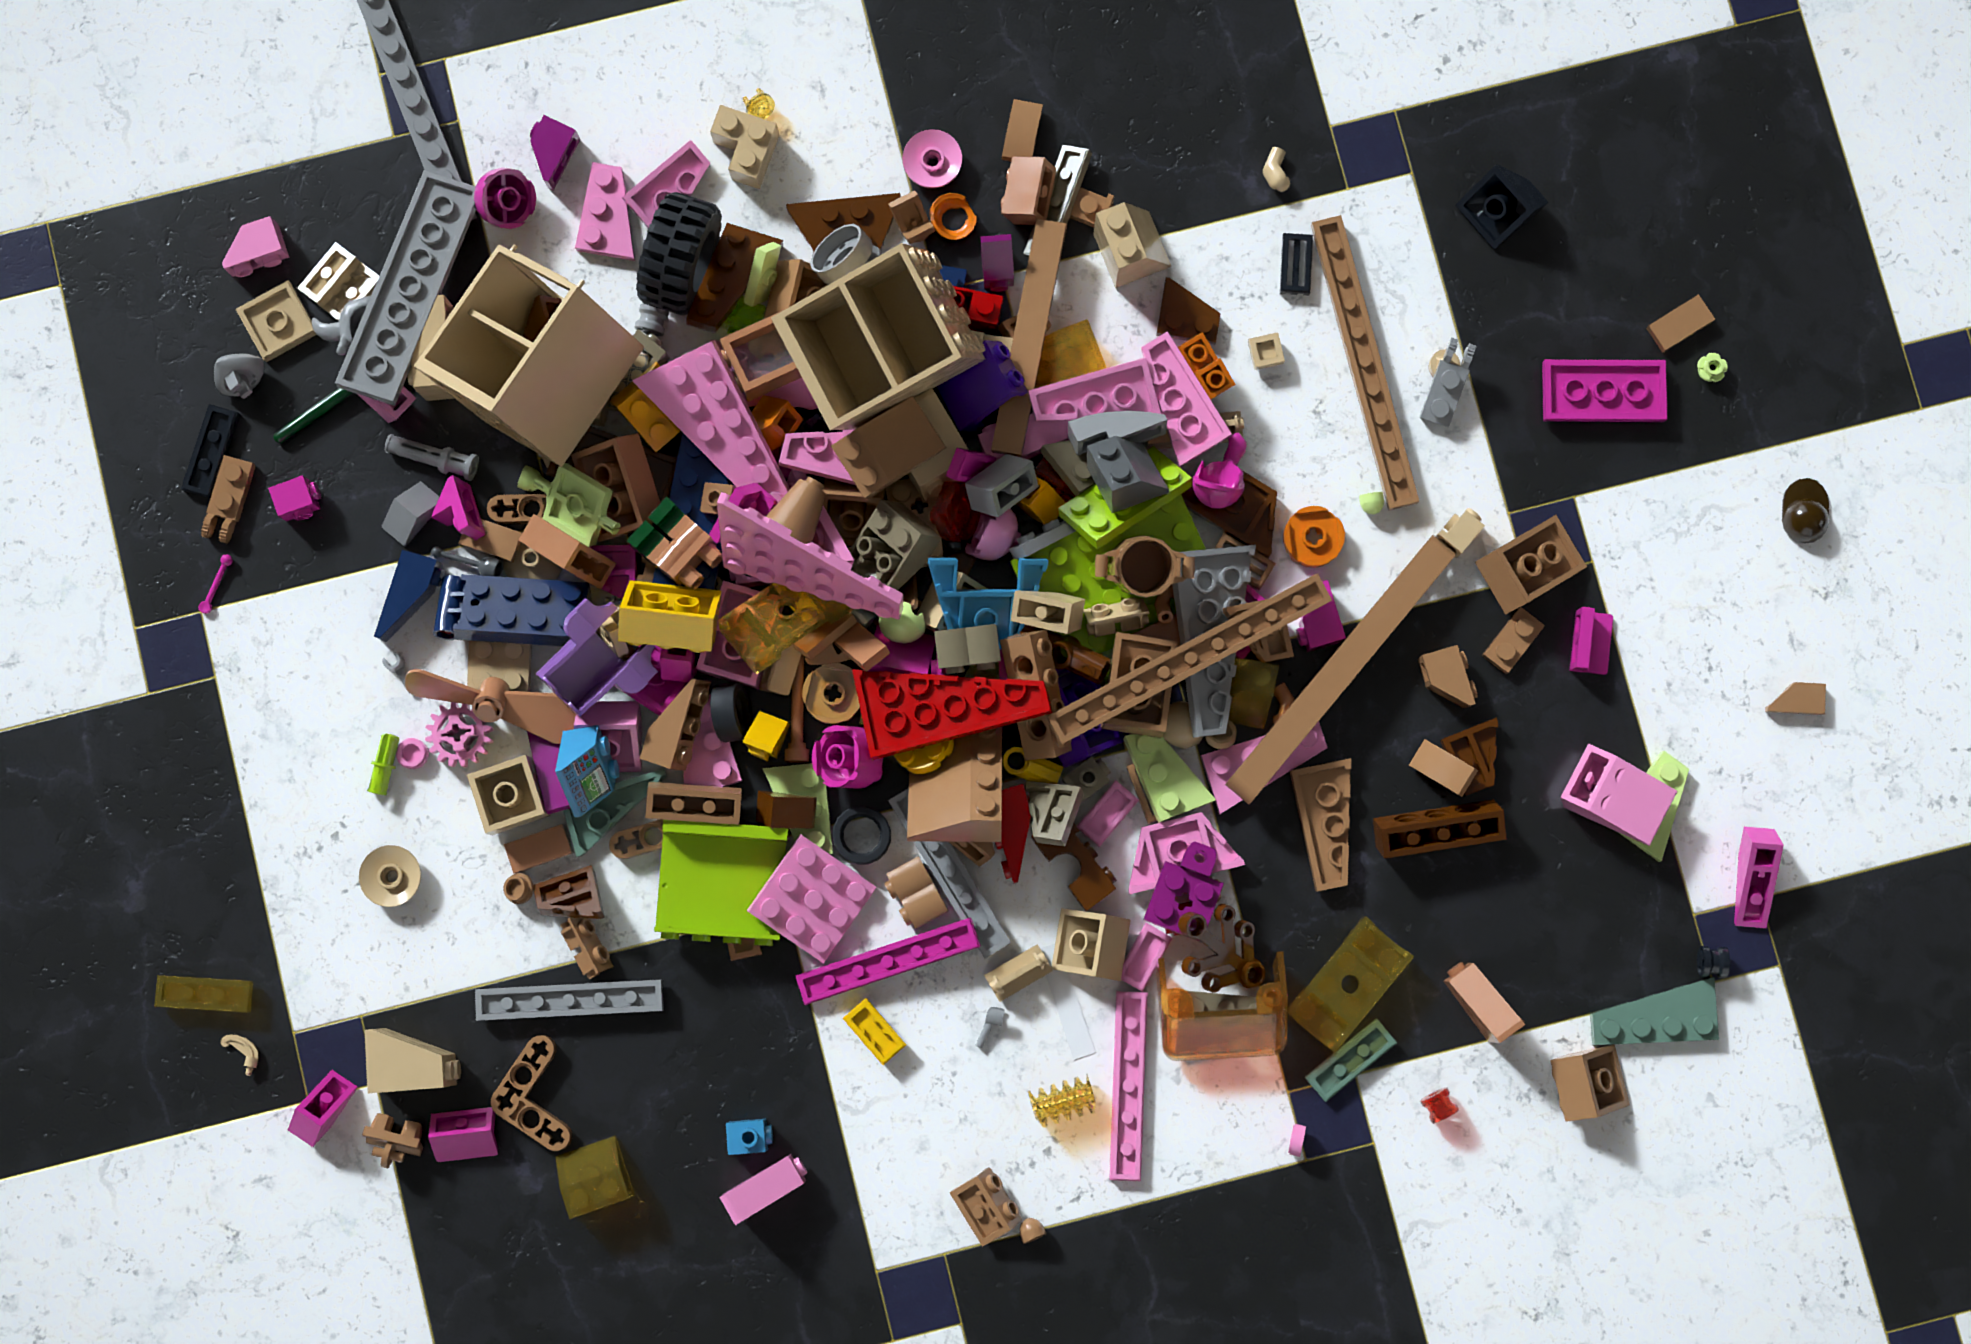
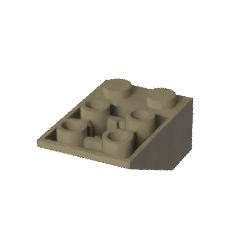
M881 499L849 551L854 559L851 571L864 578L873 576L883 584L898 591L927 563L928 558H930L942 537L903 503Z

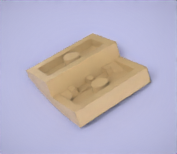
M335 242L299 285L298 289L339 321L340 314L346 303L372 295L379 275Z

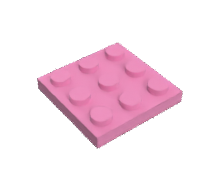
M800 834L747 911L824 964L877 887Z

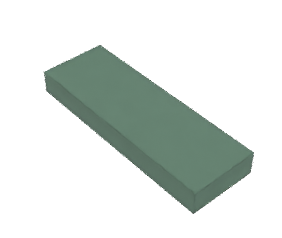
M1374 1019L1304 1078L1322 1100L1326 1102L1397 1044V1042L1380 1021Z

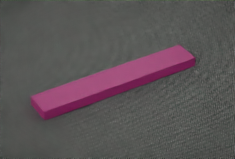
M972 917L796 975L804 1005H808L979 948L981 944Z

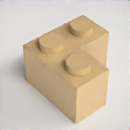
M720 105L710 130L714 144L735 150L728 168L731 179L760 189L779 138L777 123Z

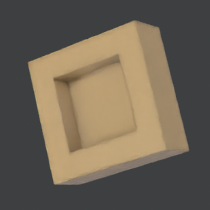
M1278 332L1248 339L1254 370L1284 364L1285 359Z

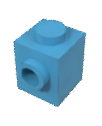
M766 1119L729 1121L726 1123L728 1155L768 1151V1145L773 1144L772 1125L767 1126Z

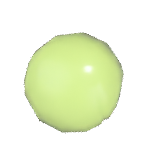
M903 602V611L899 620L879 616V627L882 634L896 643H912L925 633L926 625L923 613H919L918 616L914 615L911 604Z

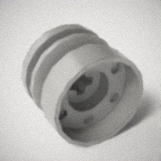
M848 224L834 230L824 238L814 251L810 265L815 274L825 284L829 285L882 255V252L878 247L873 246L871 239L859 226Z

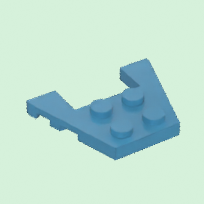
M928 558V565L947 630L997 624L999 648L1001 649L1000 640L1020 634L1025 625L1010 621L1015 591H1038L1044 571L1046 572L1048 567V560L1046 558H1018L1017 589L957 590L958 560L956 558Z

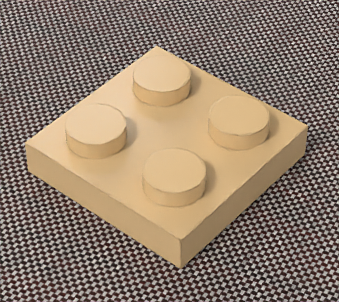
M469 641L467 686L479 690L483 680L489 677H498L507 682L510 691L530 692L532 645Z

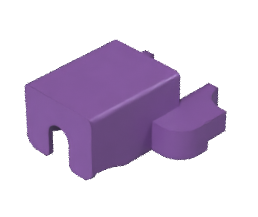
M585 598L564 620V631L570 640L536 673L548 688L571 711L580 717L614 685L627 693H637L658 672L651 663V653L655 648L654 645H641L626 661H623L595 633L618 609L612 602L603 606H595Z

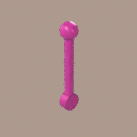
M228 554L221 557V566L205 601H202L198 606L199 611L207 614L212 610L211 601L227 566L233 562L232 557Z

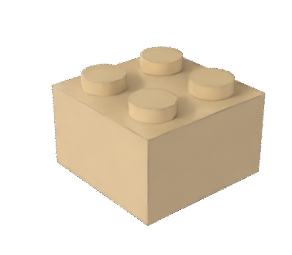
M523 755L467 774L485 834L493 836L551 816V814L548 815L545 811L532 757Z

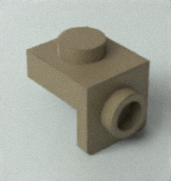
M638 329L633 337L644 346L642 351L652 358L642 372L655 362L660 366L668 363L670 357L660 347L663 342L650 331L645 335Z

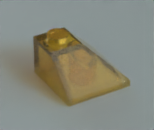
M1235 658L1234 665H1237L1235 677H1232L1230 696L1232 699L1228 720L1232 723L1264 729L1274 694L1279 665Z

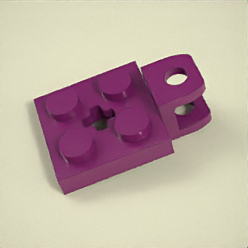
M1194 841L1185 851L1180 866L1165 861L1143 920L1182 935L1178 928L1179 918L1187 912H1194L1204 916L1208 927L1224 884L1209 878L1216 861V850ZM1202 854L1205 861L1203 863L1197 862L1194 855ZM1183 893L1189 895L1188 900L1192 902V906H1186L1184 910L1178 909L1179 903L1174 901L1175 897H1181Z

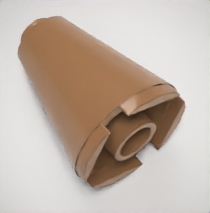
M807 477L806 481L799 479L765 517L771 518L792 530L790 536L804 544L813 542L826 493L822 491L824 485L811 477Z

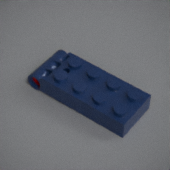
M462 574L461 577L447 575L442 578L433 635L442 640H469L563 647L570 640L564 631V620L585 598L591 602L590 584L588 582Z

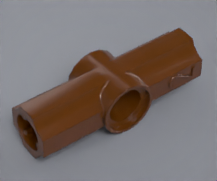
M1024 625L1020 634L1047 629ZM1047 630L1048 638L1052 644V657L1055 669L1065 668L1098 685L1102 683L1111 665L1110 658L1082 646L1080 641L1074 636H1061L1051 630ZM1060 647L1067 651L1068 658L1062 655Z

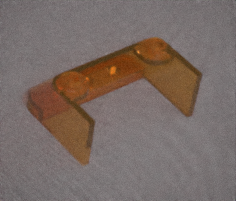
M1283 951L1276 953L1273 962L1274 983L1264 984L1256 994V1009L1194 1012L1193 1000L1187 991L1180 988L1167 989L1164 958H1158L1156 981L1161 1044L1165 1056L1173 1061L1274 1056L1281 1053L1287 1043L1288 994Z

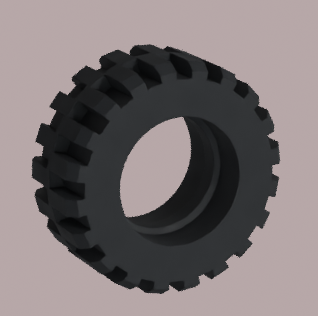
M678 192L667 194L661 200L658 210L653 215L652 223L649 225L646 240H644L636 278L637 296L644 304L684 316L689 313L720 240L722 214L715 204Z

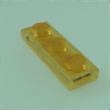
M157 975L154 1006L251 1012L253 981Z

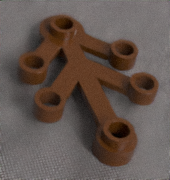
M1226 904L1218 905L1214 911L1216 921L1221 922L1222 941L1207 930L1206 919L1200 914L1187 912L1178 921V928L1182 935L1200 940L1215 953L1200 959L1192 956L1186 957L1181 965L1183 973L1197 977L1201 972L1228 964L1235 969L1222 975L1212 972L1204 974L1201 985L1203 989L1212 993H1216L1221 988L1236 983L1245 988L1257 987L1265 978L1264 966L1254 957V925L1245 920H1239L1234 925L1235 909ZM1226 910V911H1227V914H1226V916L1223 918V913H1224V911ZM1246 926V931L1243 934V928ZM1235 936L1241 939L1242 958L1236 954ZM1192 963H1194V968L1190 970ZM1214 978L1213 985L1210 987V982Z

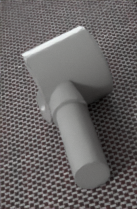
M393 652L397 657L396 664L390 666L385 658L382 659V663L389 671L396 673L405 686V660L398 653Z
M990 1007L988 1009L984 1028L975 1044L977 1047H983L991 1031L992 1024L1002 1026L1005 1012L1003 1008Z

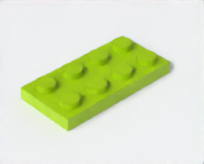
M1153 446L1147 452L1167 485L1169 493L1112 513L1097 485L1094 484L1058 508L1059 516L1098 549L1193 486L1192 477Z

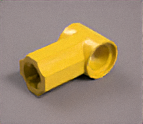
M1010 748L1003 755L1002 766L1005 771L1028 781L1057 784L1064 768L1047 759L1025 761L1021 769L1014 770L1008 765V756L1011 753L1017 752L1024 757L1023 748Z

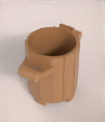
M1150 536L1130 537L1123 539L1112 551H1108L1103 555L1096 554L1095 577H1104L1106 580L1113 581L1123 592L1148 598L1158 594L1161 595L1171 584L1183 582L1186 579H1194L1195 557H1188L1183 553L1171 550L1164 543L1165 541ZM1181 558H1183V561H1182V577H1180Z

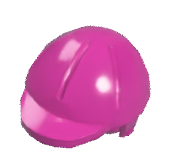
M1239 432L1228 438V447L1224 453L1223 461L1211 462L1205 467L1204 461H1202L1195 476H1193L1192 485L1194 493L1208 507L1216 509L1228 507L1236 502L1244 491V473L1237 465L1246 453L1247 445L1246 440Z

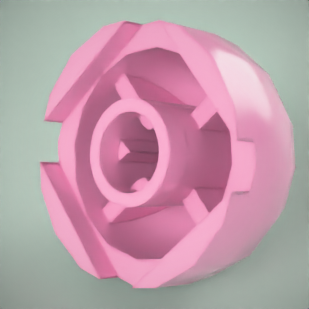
M1011 508L999 517L976 511L967 533L973 534L971 544L967 543L965 550L969 555L988 561L997 560L1005 556L1010 548L1018 544L1017 538L1021 537V533L1018 532L1016 514Z

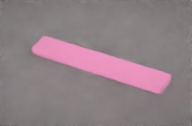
M1116 991L1109 1180L1141 1181L1148 995L1146 992Z

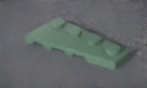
M1714 977L1590 1013L1592 1045L1719 1040Z

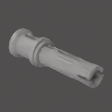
M390 434L385 442L384 450L388 454L391 453L436 466L443 474L448 472L464 476V479L467 481H472L478 469V455H464L455 452L451 447H445L442 450L397 437L393 434Z

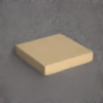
M289 280L236 308L238 315L265 362L317 335L312 328V319Z

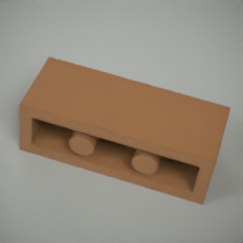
M649 782L645 818L739 825L742 788Z

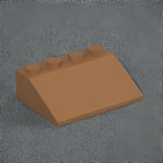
M1002 727L954 739V747L950 756L946 755L944 760L940 762L941 766L930 773L914 774L909 771L907 841L1001 842Z

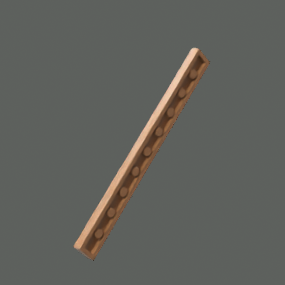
M1339 215L1314 221L1311 224V229L1388 511L1418 504L1417 490L1342 216Z
M1314 574L1046 716V719L1060 745L1329 603L1332 599L1319 574Z

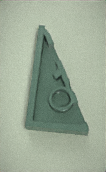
M663 768L615 783L614 791L581 817L575 818L571 808L563 810L576 857L585 855L647 796L649 782H662L667 777L665 769Z

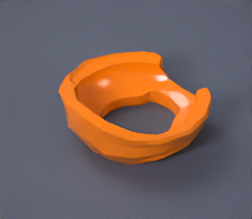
M947 193L939 196L933 202L929 211L930 220L935 228V232L949 240L966 238L974 230L977 222V216L967 203L966 197L957 193ZM962 208L968 216L964 225L956 231L946 229L942 223L943 214L950 209Z

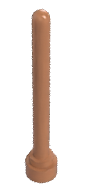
M796 617L792 622V633L799 635L804 631V622L799 617ZM801 654L792 683L791 743H788V749H785L786 763L809 762V749H806V743H803V654Z

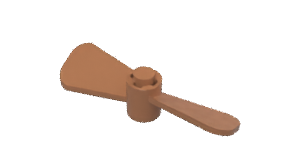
M412 669L407 672L405 677V688L414 696L472 705L474 715L481 721L495 722L501 718L554 744L561 743L563 731L574 729L576 714L554 693L510 691L507 682L498 677H489L483 680L479 690L421 669Z

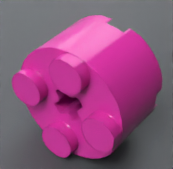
M830 726L822 732L824 735L820 741L815 742L812 750V765L816 775L821 776L825 781L823 782L825 785L836 788L861 789L881 779L883 758L876 760L870 758L865 729L863 727Z

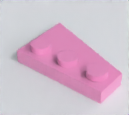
M690 140L622 196V199L644 225L649 228L661 200L667 194L674 192L691 196L708 169L710 162L693 141Z
M854 430L824 433L823 431L788 433L785 435L778 466L856 485L831 445Z
M710 694L701 715L700 730L695 736L693 743L692 759L687 765L686 771L684 770V784L727 787L743 780L730 742H722L716 735L711 717Z

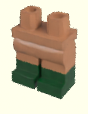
M666 497L648 518L656 528L672 541H668L645 520L627 542L636 552L671 578L679 586L683 584L692 590H696L704 580V577L696 570L698 565L704 561L713 569L723 560V557L711 536Z

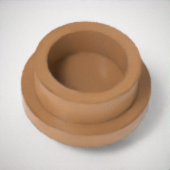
M513 874L504 883V894L510 902L524 904L532 897L534 891L533 881L526 874Z

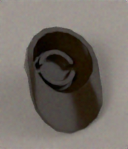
M1810 478L1798 479L1790 484L1784 492L1782 500L1783 529L1796 542L1804 544L1814 543L1823 537L1830 522L1828 494L1817 480Z

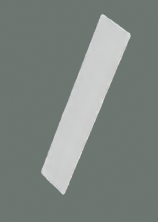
M1055 944L1040 948L1050 966H1052ZM1053 970L1046 975L1073 1059L1076 1060L1094 1054L1095 1049L1069 972Z

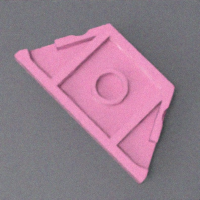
M1200 812L1141 828L1128 892L1131 895L1154 889L1164 862L1167 861L1180 866L1185 851L1194 841L1216 850V861L1211 874L1243 866L1245 863L1231 848L1225 838L1216 831L1203 813ZM1202 854L1194 855L1197 862L1203 863L1205 861Z

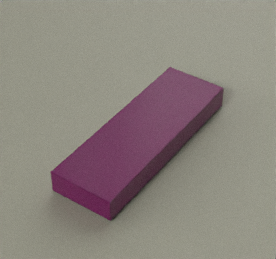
M527 731L546 813L549 815L570 809V805L555 773L560 744H554Z

